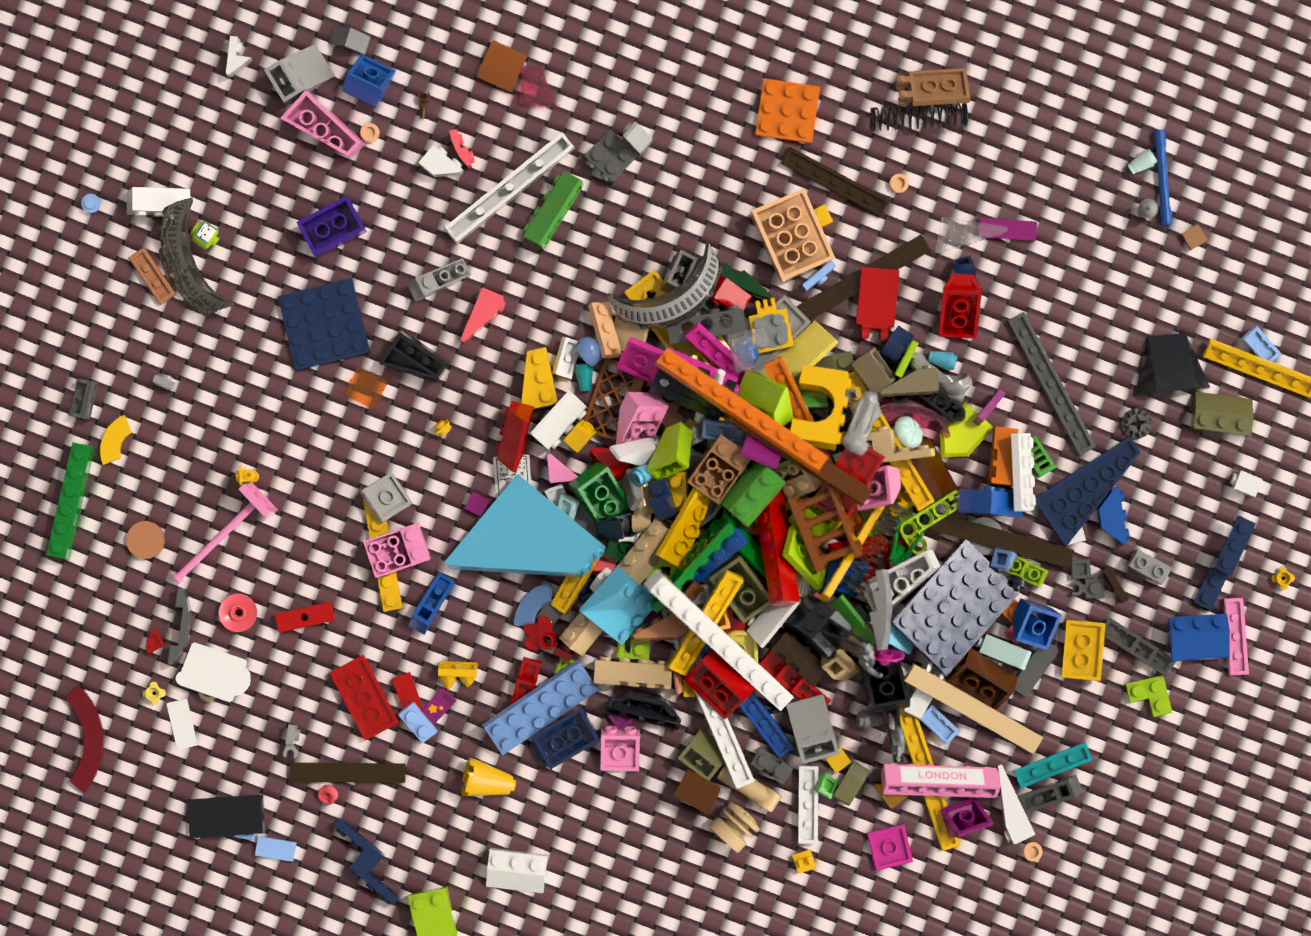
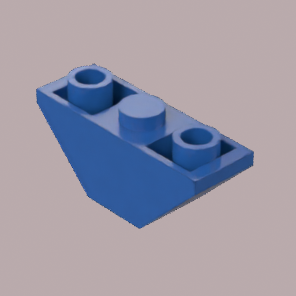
M1114 487L1097 508L1099 529L1123 545L1128 544L1127 540H1130L1128 528L1125 529L1124 522L1127 521L1126 510L1122 508L1124 493L1123 490L1120 491L1119 487Z

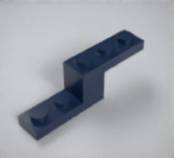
M1237 515L1222 549L1216 552L1193 603L1209 611L1212 610L1227 576H1232L1256 523Z
M340 818L335 823L336 831L341 836L345 837L347 835L352 839L351 844L357 849H364L349 867L352 870L351 874L358 880L362 878L366 881V886L371 891L375 892L377 890L382 895L380 898L387 904L392 903L394 905L400 896L371 873L385 854Z

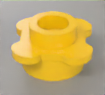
M448 419L440 420L434 426L435 430L433 432L435 435L438 434L440 437H443L450 431L452 426L449 424Z
M1280 567L1278 573L1273 575L1271 579L1272 582L1280 586V589L1285 590L1295 580V576L1290 574L1285 567Z

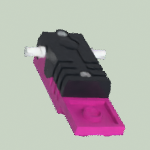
M630 336L616 368L650 382L649 392H655L658 396L667 397L666 399L673 400L675 403L695 411L694 421L697 423H701L705 416L718 421L722 416L728 415L655 365L656 361L663 354V350ZM667 347L736 395L738 394L740 389L737 384L738 377Z

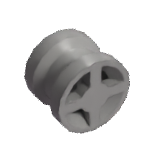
M701 425L690 429L693 432L691 447L706 440L701 438Z

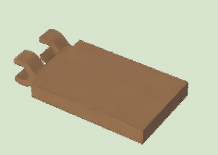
M966 68L909 71V76H896V90H899L898 105L903 106L909 102H912L913 106L970 103Z

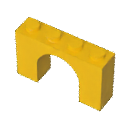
M803 365L799 382L800 389L827 395L834 403V410L828 418L819 422L792 419L790 431L813 447L836 451L837 444H841L842 433H839L840 426L844 427L845 415L842 414L843 408L848 406L849 397H846V392L851 389L852 379H849V372Z

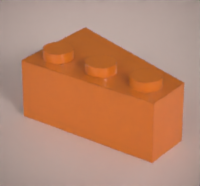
M997 426L993 428L988 485L1013 486L1011 434L1018 433L1019 429Z

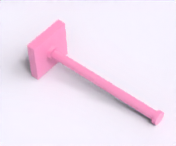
M253 482L243 484L239 488L250 503L178 573L175 572L173 574L177 582L181 583L183 578L255 508L264 517L272 516L278 511Z

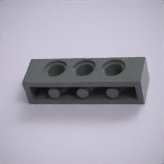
M735 305L727 307L728 311L720 312V309L708 310L709 314L706 315L696 312L689 314V318L682 319L681 315L671 319V321L666 322L670 344L689 342L684 337L683 325L686 322L691 323L692 326L697 322L702 324L704 319H709L712 322V326L708 331L715 337L747 331L744 309H739V306ZM725 315L731 319V323L727 327L722 326L720 323L721 318Z

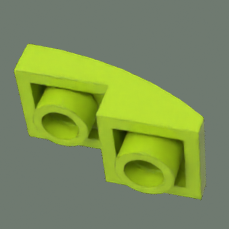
M1016 556L1009 571L1004 570L1011 575L1014 574L1025 579L1028 583L1040 589L1049 572L1019 556Z

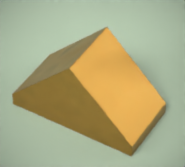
M873 783L874 789L890 809L909 796L883 794L882 784Z

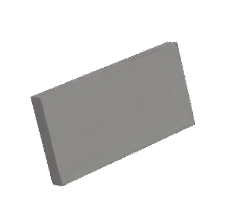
M785 295L776 302L777 310L787 309L794 340L811 321ZM751 328L739 339L748 338L753 340ZM784 348L759 353L756 364L749 368L759 374L765 368L764 363L773 360Z

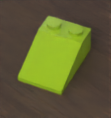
M447 886L408 895L417 936H458Z

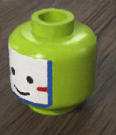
M207 221L197 222L190 233L192 235V242L204 250L210 246L214 248L220 239L217 237L218 229Z

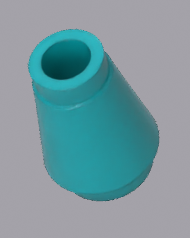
M588 363L576 364L574 371L580 391L592 390L593 367Z

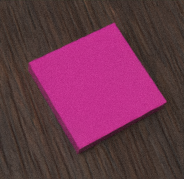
M904 824L867 832L876 871L913 862Z

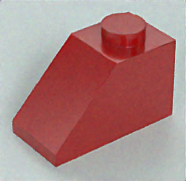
M592 447L590 449L589 457L595 464L599 461L608 466L617 482L623 478L627 468H632L631 463L619 461L609 448Z

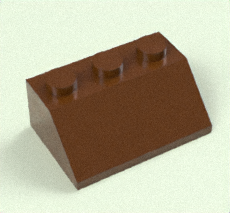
M928 438L921 442L919 446L928 445L929 449L934 448L935 456L910 459L936 501L958 487L933 442ZM917 447L910 449V451L917 450Z
M971 648L953 668L946 682L997 710L1014 693L1018 677Z

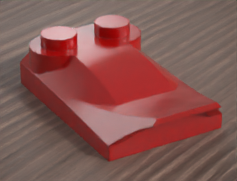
M953 273L948 282L943 286L938 337L977 339L982 288L978 284L975 275Z

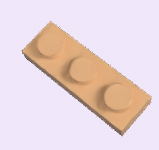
M608 302L591 303L588 305L602 358L620 357L622 352Z

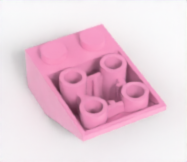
M655 392L626 393L619 411L616 445L644 438L654 439L669 407L661 396H658Z
M419 522L363 541L375 578L431 559Z

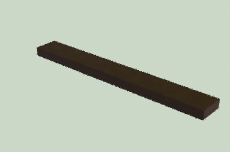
M921 234L865 267L899 270L927 254L931 249ZM861 269L796 307L809 320H812L856 295L859 291Z
M925 514L922 519V525L928 523V516ZM950 515L927 528V530L963 540L967 539L968 541L993 548L1012 551L1017 555L1068 569L1070 568L1074 553L1073 549Z

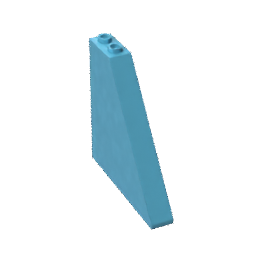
M517 474L446 559L444 564L456 570L582 577L591 570L594 561L602 557L606 547Z

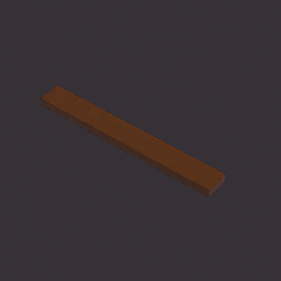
M732 418L730 424L861 507L873 491V489L827 460L816 474L736 419Z

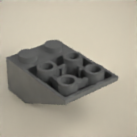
M679 250L672 258L660 289L679 298L695 284L705 264L697 257ZM706 295L695 307L708 313V310H713L715 304L709 301L710 297Z

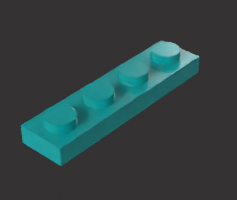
M1083 742L1013 771L1020 788H1024L1090 762L1093 759L1086 742Z

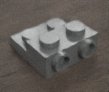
M610 129L585 155L587 160L585 163L592 170L595 168L601 172L600 177L607 183L609 181L614 183L639 154Z

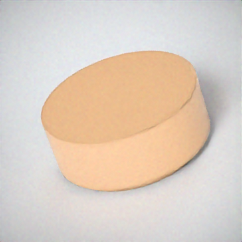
M366 123L361 127L360 135L365 142L373 143L379 138L380 131L375 124Z
M895 174L889 181V187L894 193H903L909 185L907 177L903 174Z
M1028 842L1024 845L1022 853L1027 860L1037 861L1042 856V848L1036 842Z

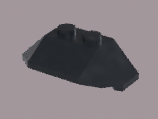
M637 689L627 690L605 704L604 714L679 730L681 719L671 704L659 694H645Z

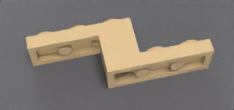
M888 427L876 428V432H870L867 436V441L872 440L873 450L885 456L883 462L935 456V449H929L928 445L917 446L915 451H910L909 447L899 448L898 453H896L894 430H888ZM840 432L842 433L841 444H843L842 441L847 432Z

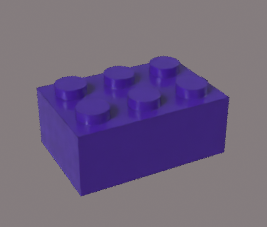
M348 196L296 222L316 258L367 232Z

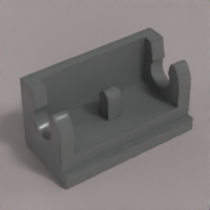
M77 378L69 416L90 420L99 383Z

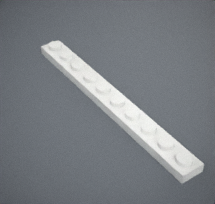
M667 609L661 611L663 618L669 616ZM686 635L677 640H672L676 651ZM700 654L697 656L687 675L702 660ZM694 691L735 788L738 789L753 783V776L728 718L724 719Z

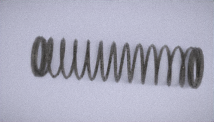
M895 502L889 506L897 512L890 510L888 508H883L884 512H886L894 519L885 515H879V517L885 522H887L889 525L876 521V524L886 532L876 528H872V530L883 539L876 537L874 535H868L870 539H872L880 546L865 541V544L877 553L863 548V552L870 556L872 559L862 555L858 557L869 566L854 561V564L866 573L854 568H850V570L854 574H856L863 580L851 575H846L847 578L856 583L858 586L848 583L846 581H843L842 585L859 593L862 596L865 594V592L863 591H866V588L857 583L852 578L866 584H870V582L858 573H856L855 571L872 578L874 576L858 564L869 569H872L874 571H877V568H875L873 565L865 561L863 558L875 562L877 564H881V562L873 556H871L866 551L883 558L885 557L882 553L877 551L869 544L876 546L880 549H883L885 551H888V548H886L884 545H882L872 537L879 539L883 542H886L888 544H892L891 541H889L887 538L879 534L877 531L882 532L891 537H894V534L885 529L880 524L899 531V529L896 526L891 524L883 517L895 521L899 524H903L902 521H900L887 511L893 512L902 517H906V515L902 512L906 514L910 512L908 509Z

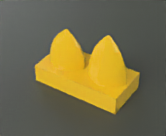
M440 661L438 667V676H440L442 684L447 690L454 685L456 677H460L461 682L466 687H469L474 682L478 672V662Z

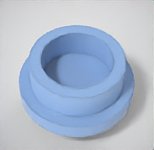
M87 194L83 197L81 206L86 212L95 213L99 210L101 201L95 194Z

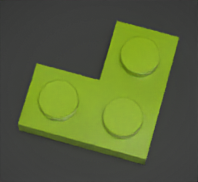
M1163 675L1125 684L1129 703L1148 699L1152 717L1172 713Z

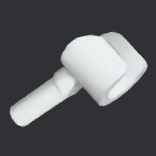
M643 532L630 537H624V539H617V541L635 544Z

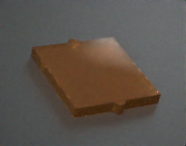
M358 367L354 377L350 379V384L344 395L375 410L380 398L384 396L383 392L389 381Z

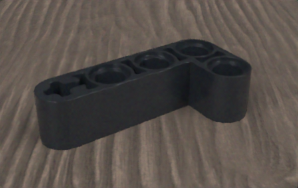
M909 370V371L905 372V373L903 374L902 378L905 377V376H907V375H909L910 373H912V372H914V371H910V370ZM939 390V394H930L929 396L915 395L951 423L961 424L965 420V409L941 390ZM911 395L904 396L902 400H897L894 396H891V400L896 405H903ZM938 399H945L947 405L940 408L936 405ZM951 404L953 405L951 410H953L956 413L958 411H961V418H953L954 414L949 410Z

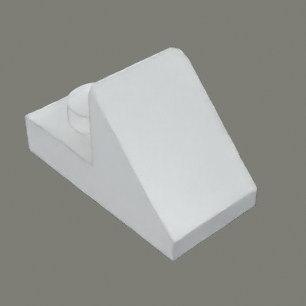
M230 36L226 67V75L228 77H233L253 61L251 57L239 56V54H242L243 43L236 36Z

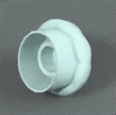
M902 416L891 427L903 448L909 447V449H913L921 444L923 431L915 419L909 416Z

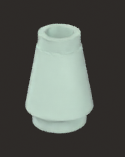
M1150 149L1147 151L1143 150L1128 164V167L1134 175L1153 167L1157 160Z

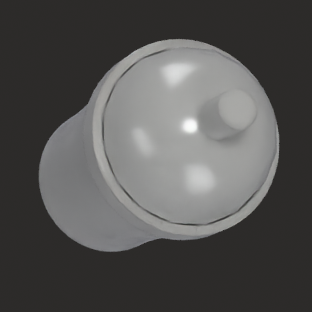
M1143 200L1137 210L1138 216L1142 219L1154 217L1158 212V205L1154 200Z

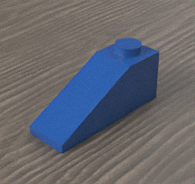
M439 572L413 613L408 626L425 635L456 581Z

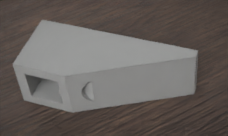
M462 258L416 277L408 284V287L417 302L471 276Z

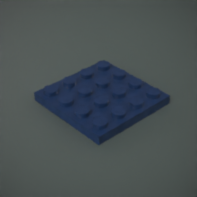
M352 278L278 296L296 371L371 353Z

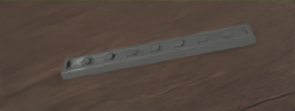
M1025 312L1007 320L1077 455L1080 456L1095 448L1096 446Z

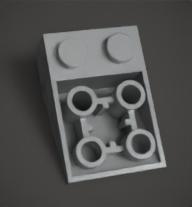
M316 44L285 57L264 69L286 106L296 101L305 90L311 92L335 77Z
M823 694L794 701L786 705L802 764L840 754Z

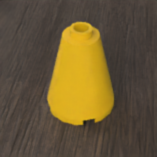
M468 758L469 761L466 762L462 778L465 784V788L461 787L462 796L509 795L511 791H514L516 780H513V775L474 758Z

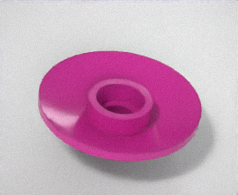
M873 646L874 658L881 665H890V662L900 661L905 657V653L895 647L888 646L887 650L878 651L877 646Z

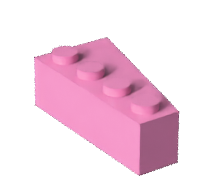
M307 90L280 118L348 157L353 158L365 145L352 130Z

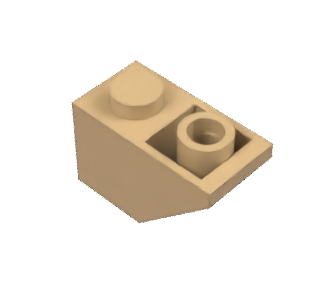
M838 649L830 660L822 656V668L835 680L846 681L861 671V668L843 650Z

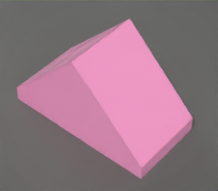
M549 453L547 455L550 484L572 482L578 477L552 454Z

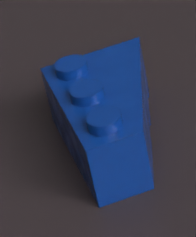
M984 486L983 490L960 489L958 512L1023 517V511H1014L1013 489Z

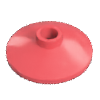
M232 594L222 601L219 607V618L223 626L228 630L243 632L251 628L255 623L257 607L254 601L247 595ZM238 609L242 610L240 617L236 615V610Z

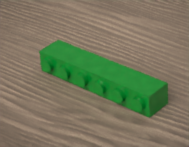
M72 442L47 550V555L70 559L95 447Z

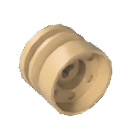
M730 802L728 806L734 812L731 814L724 809L723 813L727 819L724 821L717 816L709 827L733 850L739 853L747 844L742 836L745 834L753 838L754 835L748 829L751 827L758 832L760 828L748 812Z

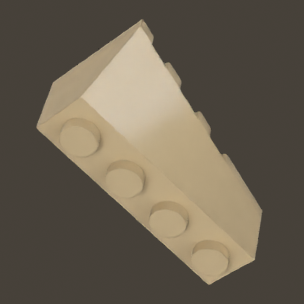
M600 656L599 660H595L594 683L671 689L672 669L668 667L669 661L657 660V664H649L650 660L638 659V663L630 662V658H619V661H611V657Z

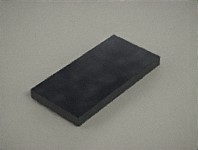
M263 794L188 799L190 838L265 833Z

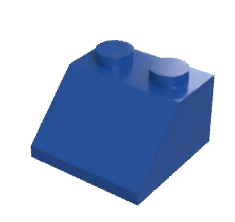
M362 54L347 73L342 91L369 105L377 107L383 99L396 70Z
M1020 598L1013 614L1014 640L1048 650L1062 615L1051 607Z

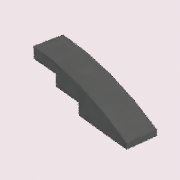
M1109 617L1106 621V639L1163 676H1168L1176 663L1171 662L1169 655Z

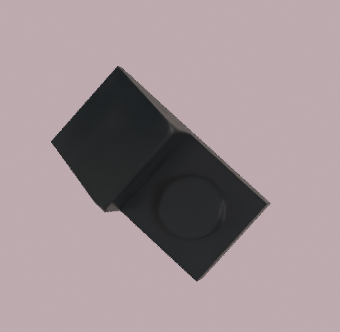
M625 511L596 519L597 538L624 539V533L633 531V513Z

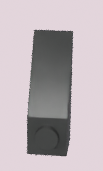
M1073 775L1018 795V798L1026 814L1076 798L1083 791L1077 775Z

